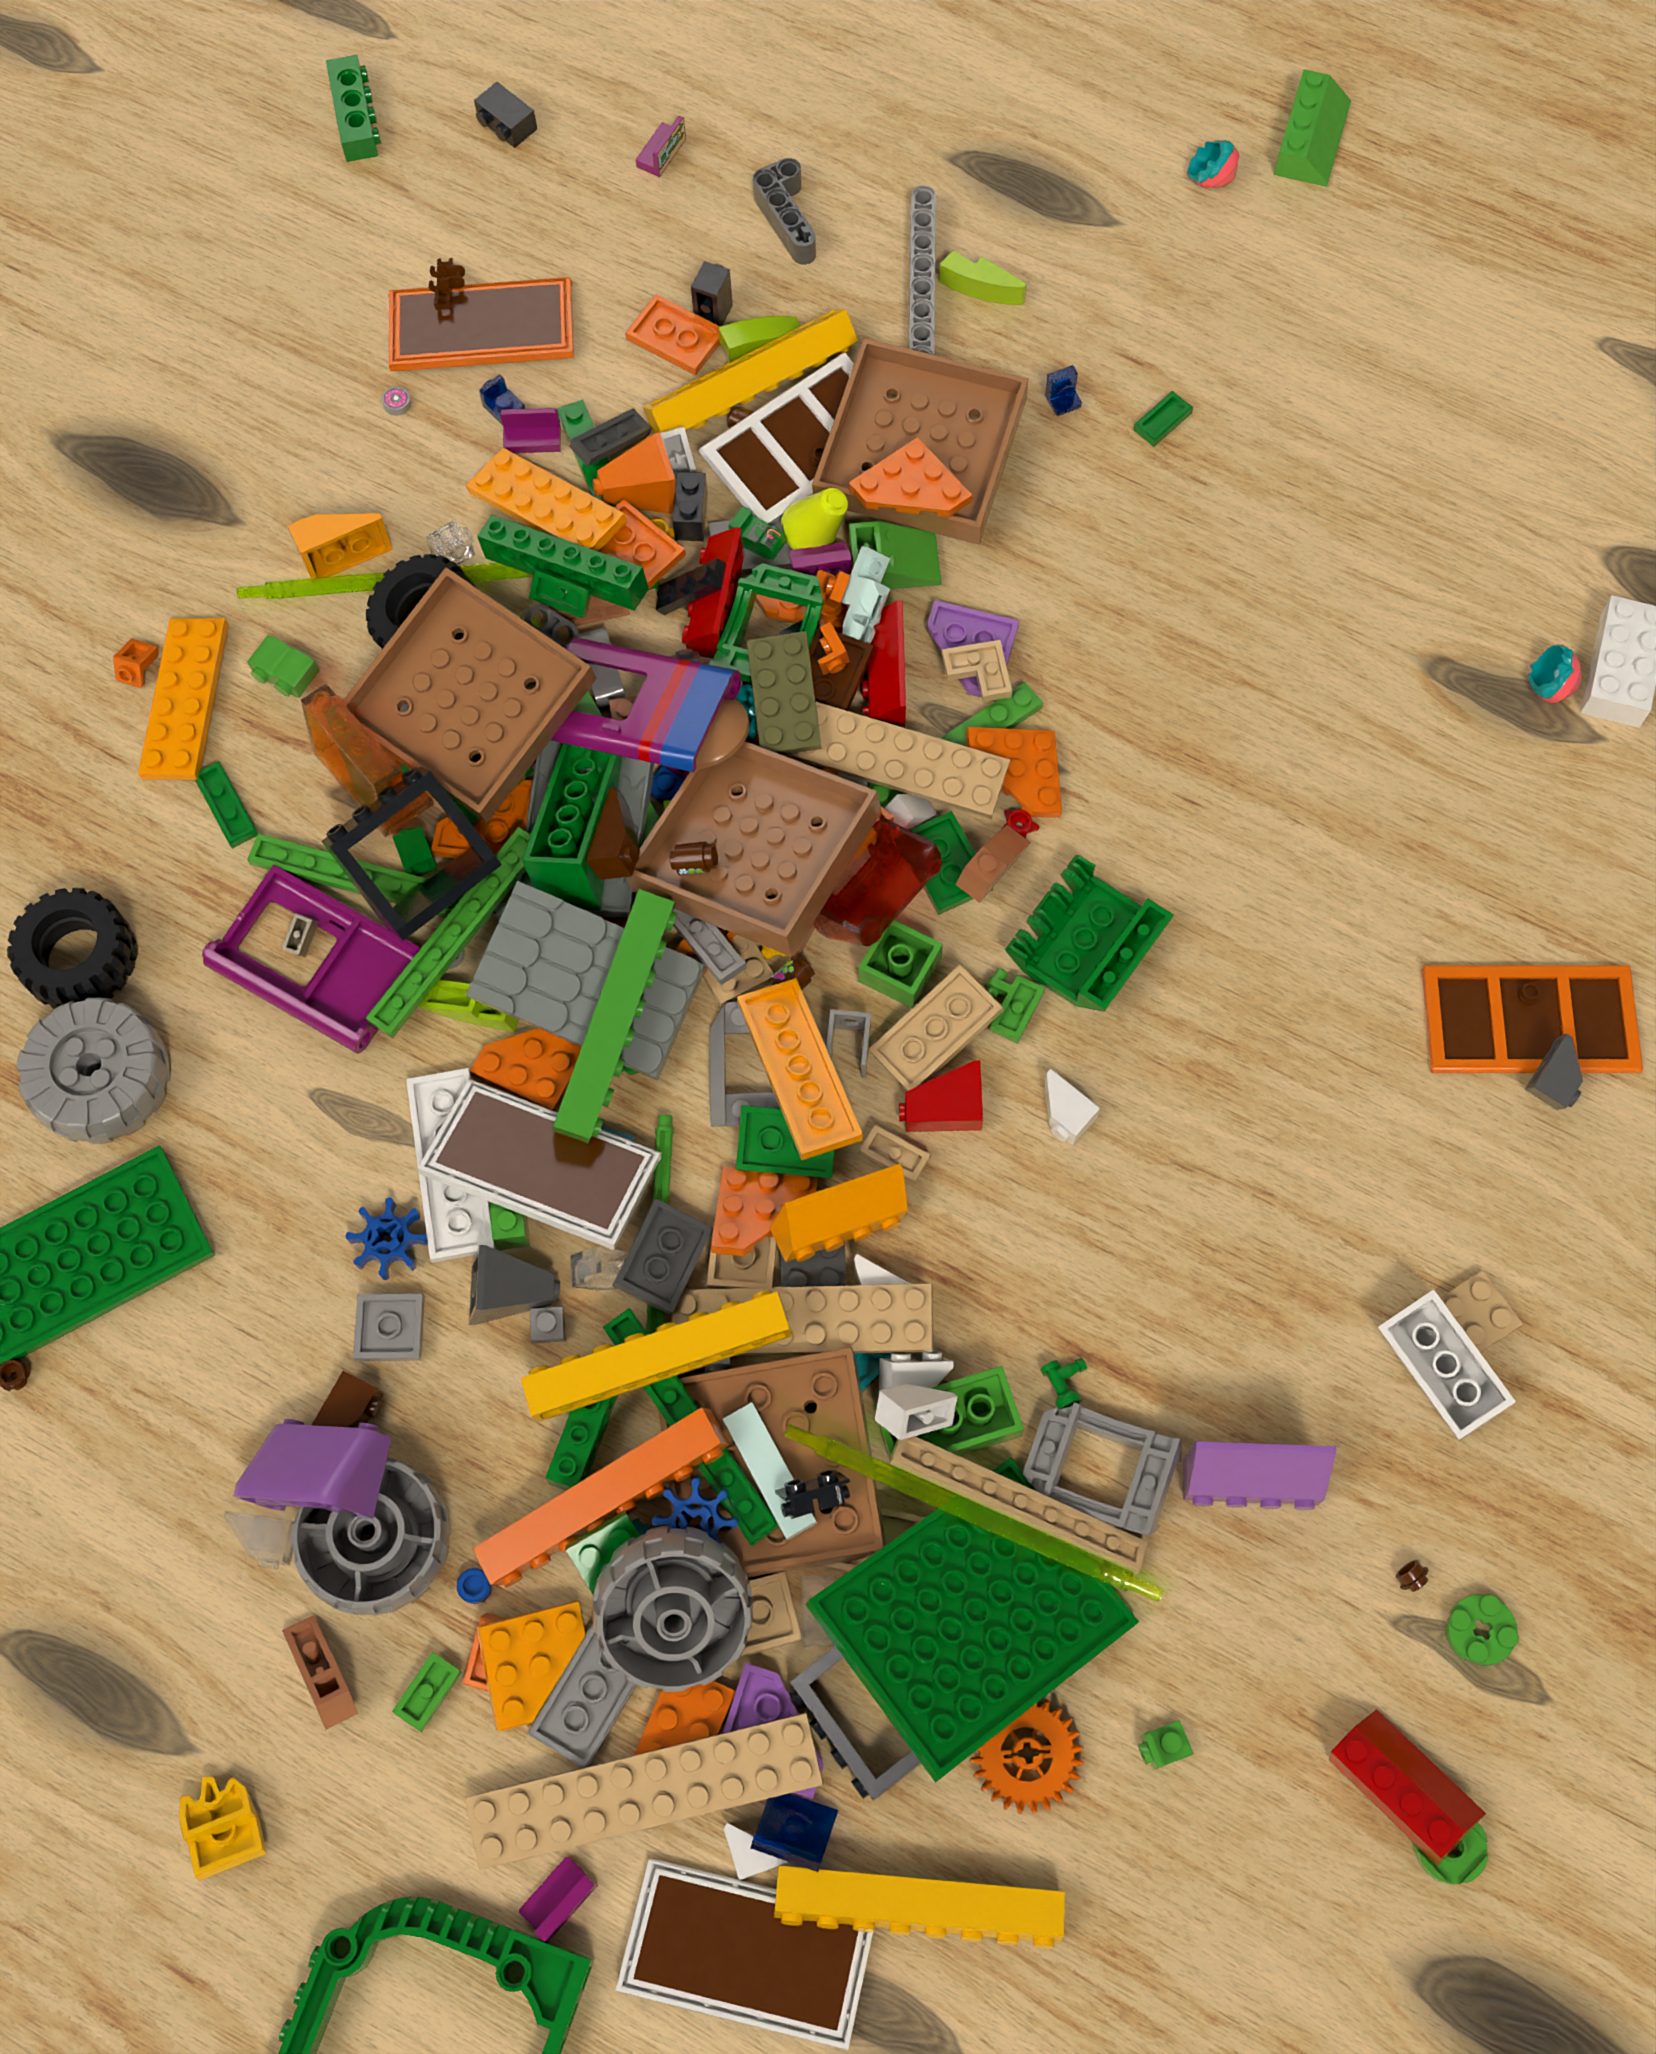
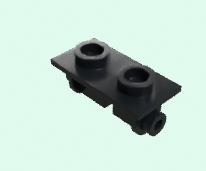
M826 1470L818 1473L817 1478L812 1480L796 1479L786 1482L784 1488L775 1490V1494L786 1502L781 1504L783 1516H790L791 1519L815 1512L813 1499L816 1498L821 1510L844 1504L845 1500L850 1498L848 1487L846 1485L842 1486V1484L849 1483L850 1479L836 1470Z

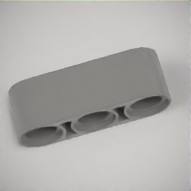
M606 627L578 633V638L610 644ZM587 663L591 666L597 678L591 688L598 709L610 707L609 700L625 698L618 669Z

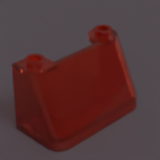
M882 816L872 827L878 834L875 845L870 843L867 846L871 857L837 895L831 893L813 923L818 933L828 939L862 946H870L876 943L921 889L940 871L942 861L937 844Z

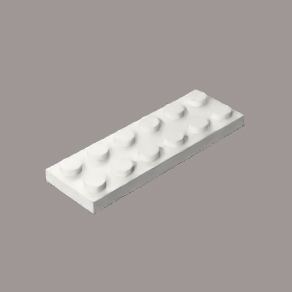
M469 1068L406 1079L418 1167L466 1082L469 1079L472 1080ZM419 1174L429 1255L432 1263L475 1255L479 1245H486L496 1249L492 1240L489 1201Z

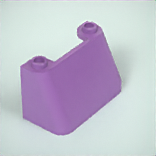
M284 1419L283 1424H276L237 1481L233 1497L271 1510L285 1511L286 1506L327 1509L336 1513L348 1511L356 1514V1516L373 1518L392 1437L379 1433L378 1426L367 1423H359L358 1428L304 1425V1422L298 1420Z

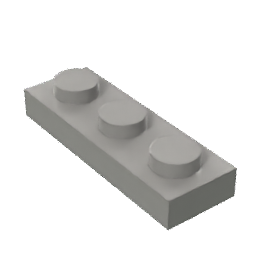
M674 908L672 909L673 912L677 913L673 926L721 986L747 968L745 961L715 925Z

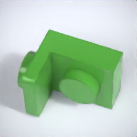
M1180 1720L1140 1736L1142 1743L1138 1744L1140 1754L1146 1765L1151 1763L1153 1770L1194 1754Z

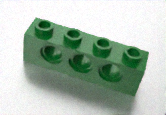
M357 55L326 60L338 130L346 162L377 157L376 145L381 144L378 128H373L372 124L377 123L373 106H368V103H372L373 100L370 87L364 85V83L369 82L366 66H360Z
M619 1395L570 1411L545 1477L551 1486L566 1491L589 1476Z

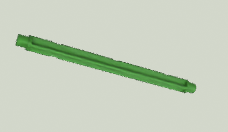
M659 1115L658 1127L655 1128V1150L661 1152L662 1155L654 1170L653 1201L657 1198L669 1205L674 1128H672L671 1115ZM647 1304L646 1331L648 1334L657 1332V1327L663 1325L664 1312Z

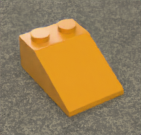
M380 513L314 514L288 525L296 548L313 584L393 550Z

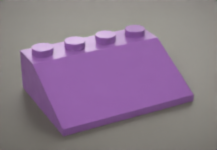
M1196 1441L1183 1459L1184 1500L1193 1501L1194 1506L1200 1507L1213 1506V1501L1226 1502V1506L1232 1508L1247 1507V1503H1260V1507L1264 1509L1281 1508V1504H1294V1509L1313 1510L1315 1505H1319L1325 1500L1336 1455V1446Z

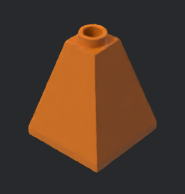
M660 432L652 434L597 470V478L592 480L596 497L601 496L603 502L607 504L617 505L625 499L636 509L672 514L674 511L675 476Z

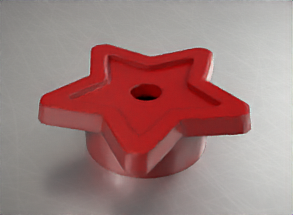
M1021 809L1004 811L1007 823L1003 827L1008 825L1024 838H1026L1028 833L1039 830L1040 826L1032 821L1031 815L1027 811ZM1019 822L1022 824L1020 827L1016 825Z

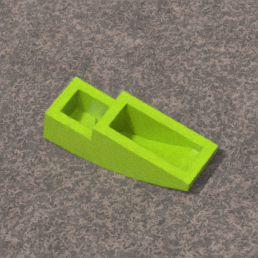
M952 250L940 263L939 282L954 291L969 297L999 304L1022 305L1025 302L1027 284L984 257H981L974 263Z
M792 316L751 318L718 327L719 341L731 362L801 325L797 317Z
M439 980L419 1005L421 1009L441 1016L498 1030L515 1032L519 1019L469 998L466 995L470 986L469 983Z

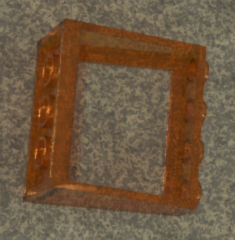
M324 684L301 699L313 753L359 807L370 805L378 799L377 794L388 786L394 787L402 781V776L405 772L401 768V763L380 746L344 704V699L330 686ZM425 791L377 829L384 837H387L433 806V798Z

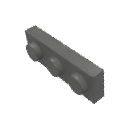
M633 408L573 438L569 447L587 466H590L649 436L652 427Z

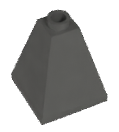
M479 1245L472 1260L469 1325H477L524 1313L532 1308L547 1307L551 1305L553 1300H559L560 1280H555L554 1273L489 1246Z

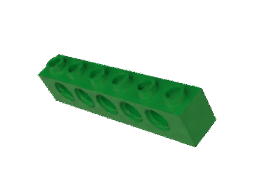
M494 515L490 516L477 535L485 559L534 575L535 570L539 568L593 588L591 595L593 597L633 611L636 610L649 590L642 566Z

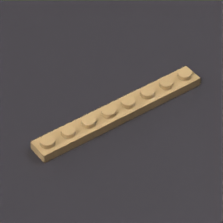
M916 1436L903 1440L897 1439L888 1465L1133 1576H1136L1141 1571L1147 1541Z

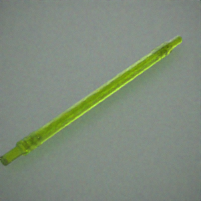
M500 563L459 566L472 582L534 577V575ZM385 572L265 582V585L238 587L236 588L238 599L266 597L267 600L374 591L373 587L377 581L381 582Z
M790 1423L786 1427L783 1436L814 1449V1454L1126 1592L1129 1589L1156 1602H1159L1163 1595V1589L1134 1577L1133 1572L823 1434L819 1437Z

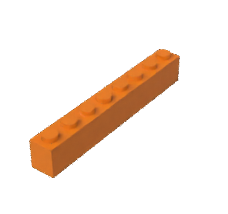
M701 1407L472 1549L490 1585L509 1587L523 1578L521 1573L531 1567L533 1570L545 1566L551 1561L550 1556L559 1550L566 1552L565 1545L623 1511H626L627 1514L633 1512L637 1508L635 1503L645 1497L650 1500L659 1496L666 1490L664 1486L674 1479L676 1482H680L690 1477L695 1472L693 1468L700 1463L705 1462V1464L716 1461L723 1456L722 1450L730 1446L712 1410Z

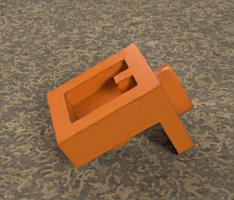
M819 570L816 577L819 580L824 604L835 608L841 603L851 575L839 571L834 576Z
M831 622L820 626L823 637L819 639V642L827 655L818 660L823 675L837 673L846 666V663L850 662L845 647Z
M131 638L113 656L115 679L119 682L141 688L145 684L143 671L159 656L158 646Z

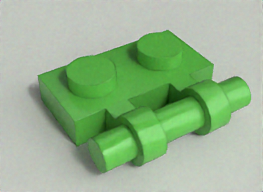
M997 968L994 976L989 977L985 988L994 999H996L997 995L1006 997L1001 1005L1004 1011L993 1020L990 1031L1018 1044L1045 992V987L1019 975L1016 976L1011 985L1004 982L1008 973L1001 968Z

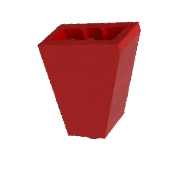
M974 1060L906 1091L905 1103H899V1122H905L906 1132L982 1130L981 1061Z

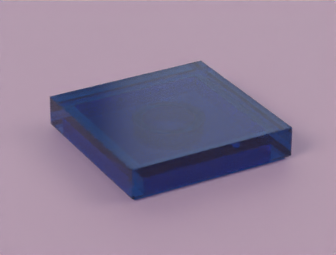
M791 1793L768 1798L753 1837L751 1849L819 1872L839 1810Z

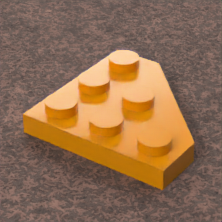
M572 1601L476 1626L495 1727L498 1732L532 1723L586 1636L579 1601Z

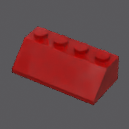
M735 527L710 536L707 547H702L700 552V565L716 558L726 563L722 589L694 601L688 606V617L691 618L689 626L685 625L683 628L682 643H685L686 648L692 649L693 652L699 651L700 657L714 658L717 652V645L733 607L745 556L741 528Z
M897 600L883 608L879 624L874 625L876 632L871 645H874L875 650L865 671L868 672V680H862L863 698H869V706H863V716L905 728L906 686L903 600Z
M1377 1709L1354 1726L1330 1752L1329 1761L1437 1866L1486 1815L1469 1796Z

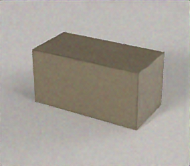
M295 913L281 949L297 956L306 957L319 921Z

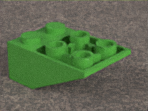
M880 521L849 524L852 570L860 549L864 546L890 558L880 583L890 589L942 584L935 533Z

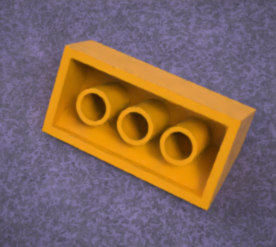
M897 1164L784 1203L770 1226V1230L785 1262L797 1259V1262H802L813 1257L815 1252L826 1249L827 1252L840 1248L844 1245L845 1241L853 1238L857 1242L871 1236L873 1231L883 1229L885 1232L898 1227L901 1224V1219L908 1211L903 1168L901 1164Z

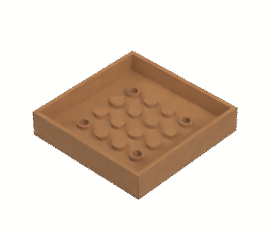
M863 338L812 483L813 494L828 488H836L842 491L847 498L848 508L846 511L980 545L1027 400L1029 378ZM889 395H896L897 397H895V398H889L888 396H889ZM973 415H976V416H978L979 418H977V419H972V418H970V417L973 416ZM918 437L972 494L971 503L950 517L937 516V512L920 511V514L896 512V508L879 507L878 510L866 509L849 490L848 482L865 472L863 471L864 468L873 467Z
M445 567L341 702L335 713L345 724L409 769L422 766L429 770L453 800L488 823L597 678L590 665ZM464 633L462 639H455L456 634ZM535 682V688L526 689L528 683ZM402 705H409L407 711L400 712V708ZM475 754L481 755L478 762L471 761Z
M745 741L740 749L727 760L711 767L696 769L695 772L689 773L640 847L639 860L636 863L633 875L627 877V880L634 893L641 889L674 901L673 908L793 957L880 816L881 807L878 792ZM815 824H822L818 827H814ZM706 841L708 844H715L718 854V866L716 869H711L707 873L678 875L677 871L671 868L670 852L674 851L676 844ZM776 895L774 899H768L769 897Z
M852 1347L679 1378L699 1408L703 1407L712 1410L730 1444L726 1448L771 1513V1509L723 1421V1418L751 1402L756 1407L794 1480H812L817 1478L818 1473L826 1470H836L850 1479L849 1483L842 1484V1486L846 1485L848 1487L850 1498L846 1499L844 1504L834 1506L829 1514L821 1513L817 1498L813 1499L815 1509L813 1515L817 1524L789 1540L785 1538L779 1527L752 1547L738 1526L732 1527L728 1532H723L719 1528L718 1538L738 1557L748 1579L784 1571L789 1572L869 1558L886 1546L857 1359ZM812 1402L816 1403L817 1410L814 1413H807L806 1406ZM659 1411L662 1432L670 1426ZM697 1466L693 1468L695 1472L690 1477L680 1482H676L674 1479L668 1483V1487H672L676 1495L681 1498H689L693 1492L691 1481L696 1476H699L702 1479L700 1485L702 1495L709 1499L717 1497ZM670 1501L671 1512L673 1514L674 1506L673 1503ZM720 1501L718 1505L720 1514L726 1518H732ZM697 1515L694 1518L692 1517L689 1524L694 1528L696 1525H700L703 1519L700 1515ZM712 1517L711 1523L714 1526V1519Z

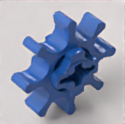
M390 1197L386 1198V1210L379 1217L370 1216L368 1211L361 1207L358 1212L363 1219L367 1220L366 1229L361 1233L347 1232L345 1235L350 1244H365L362 1255L353 1261L357 1268L363 1269L369 1261L378 1260L381 1263L378 1273L383 1280L389 1279V1266L395 1261H404L410 1270H415L416 1264L407 1254L409 1248L414 1244L428 1245L425 1234L413 1235L410 1233L411 1225L421 1218L418 1210L413 1208L405 1217L394 1216L396 1203ZM386 1235L392 1238L388 1243L383 1240V1237Z
M696 1476L691 1481L693 1492L689 1498L679 1497L672 1487H668L663 1495L673 1503V1514L666 1517L656 1515L652 1519L654 1526L664 1524L671 1526V1528L686 1529V1527H692L689 1524L692 1517L700 1515L703 1520L700 1525H696L694 1528L708 1532V1536L720 1544L722 1542L718 1538V1529L722 1526L733 1528L738 1526L740 1522L738 1517L726 1518L718 1510L719 1502L729 1494L728 1489L723 1488L716 1498H706L700 1492L702 1479L699 1476ZM712 1517L714 1519V1526L711 1523Z

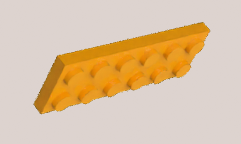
M502 448L465 485L468 492L530 528L595 551H599L627 522L625 513L505 448Z
M225 618L169 619L138 775L142 780L198 779L229 627Z
M797 978L737 996L738 1006L801 1160L863 1141V1133Z

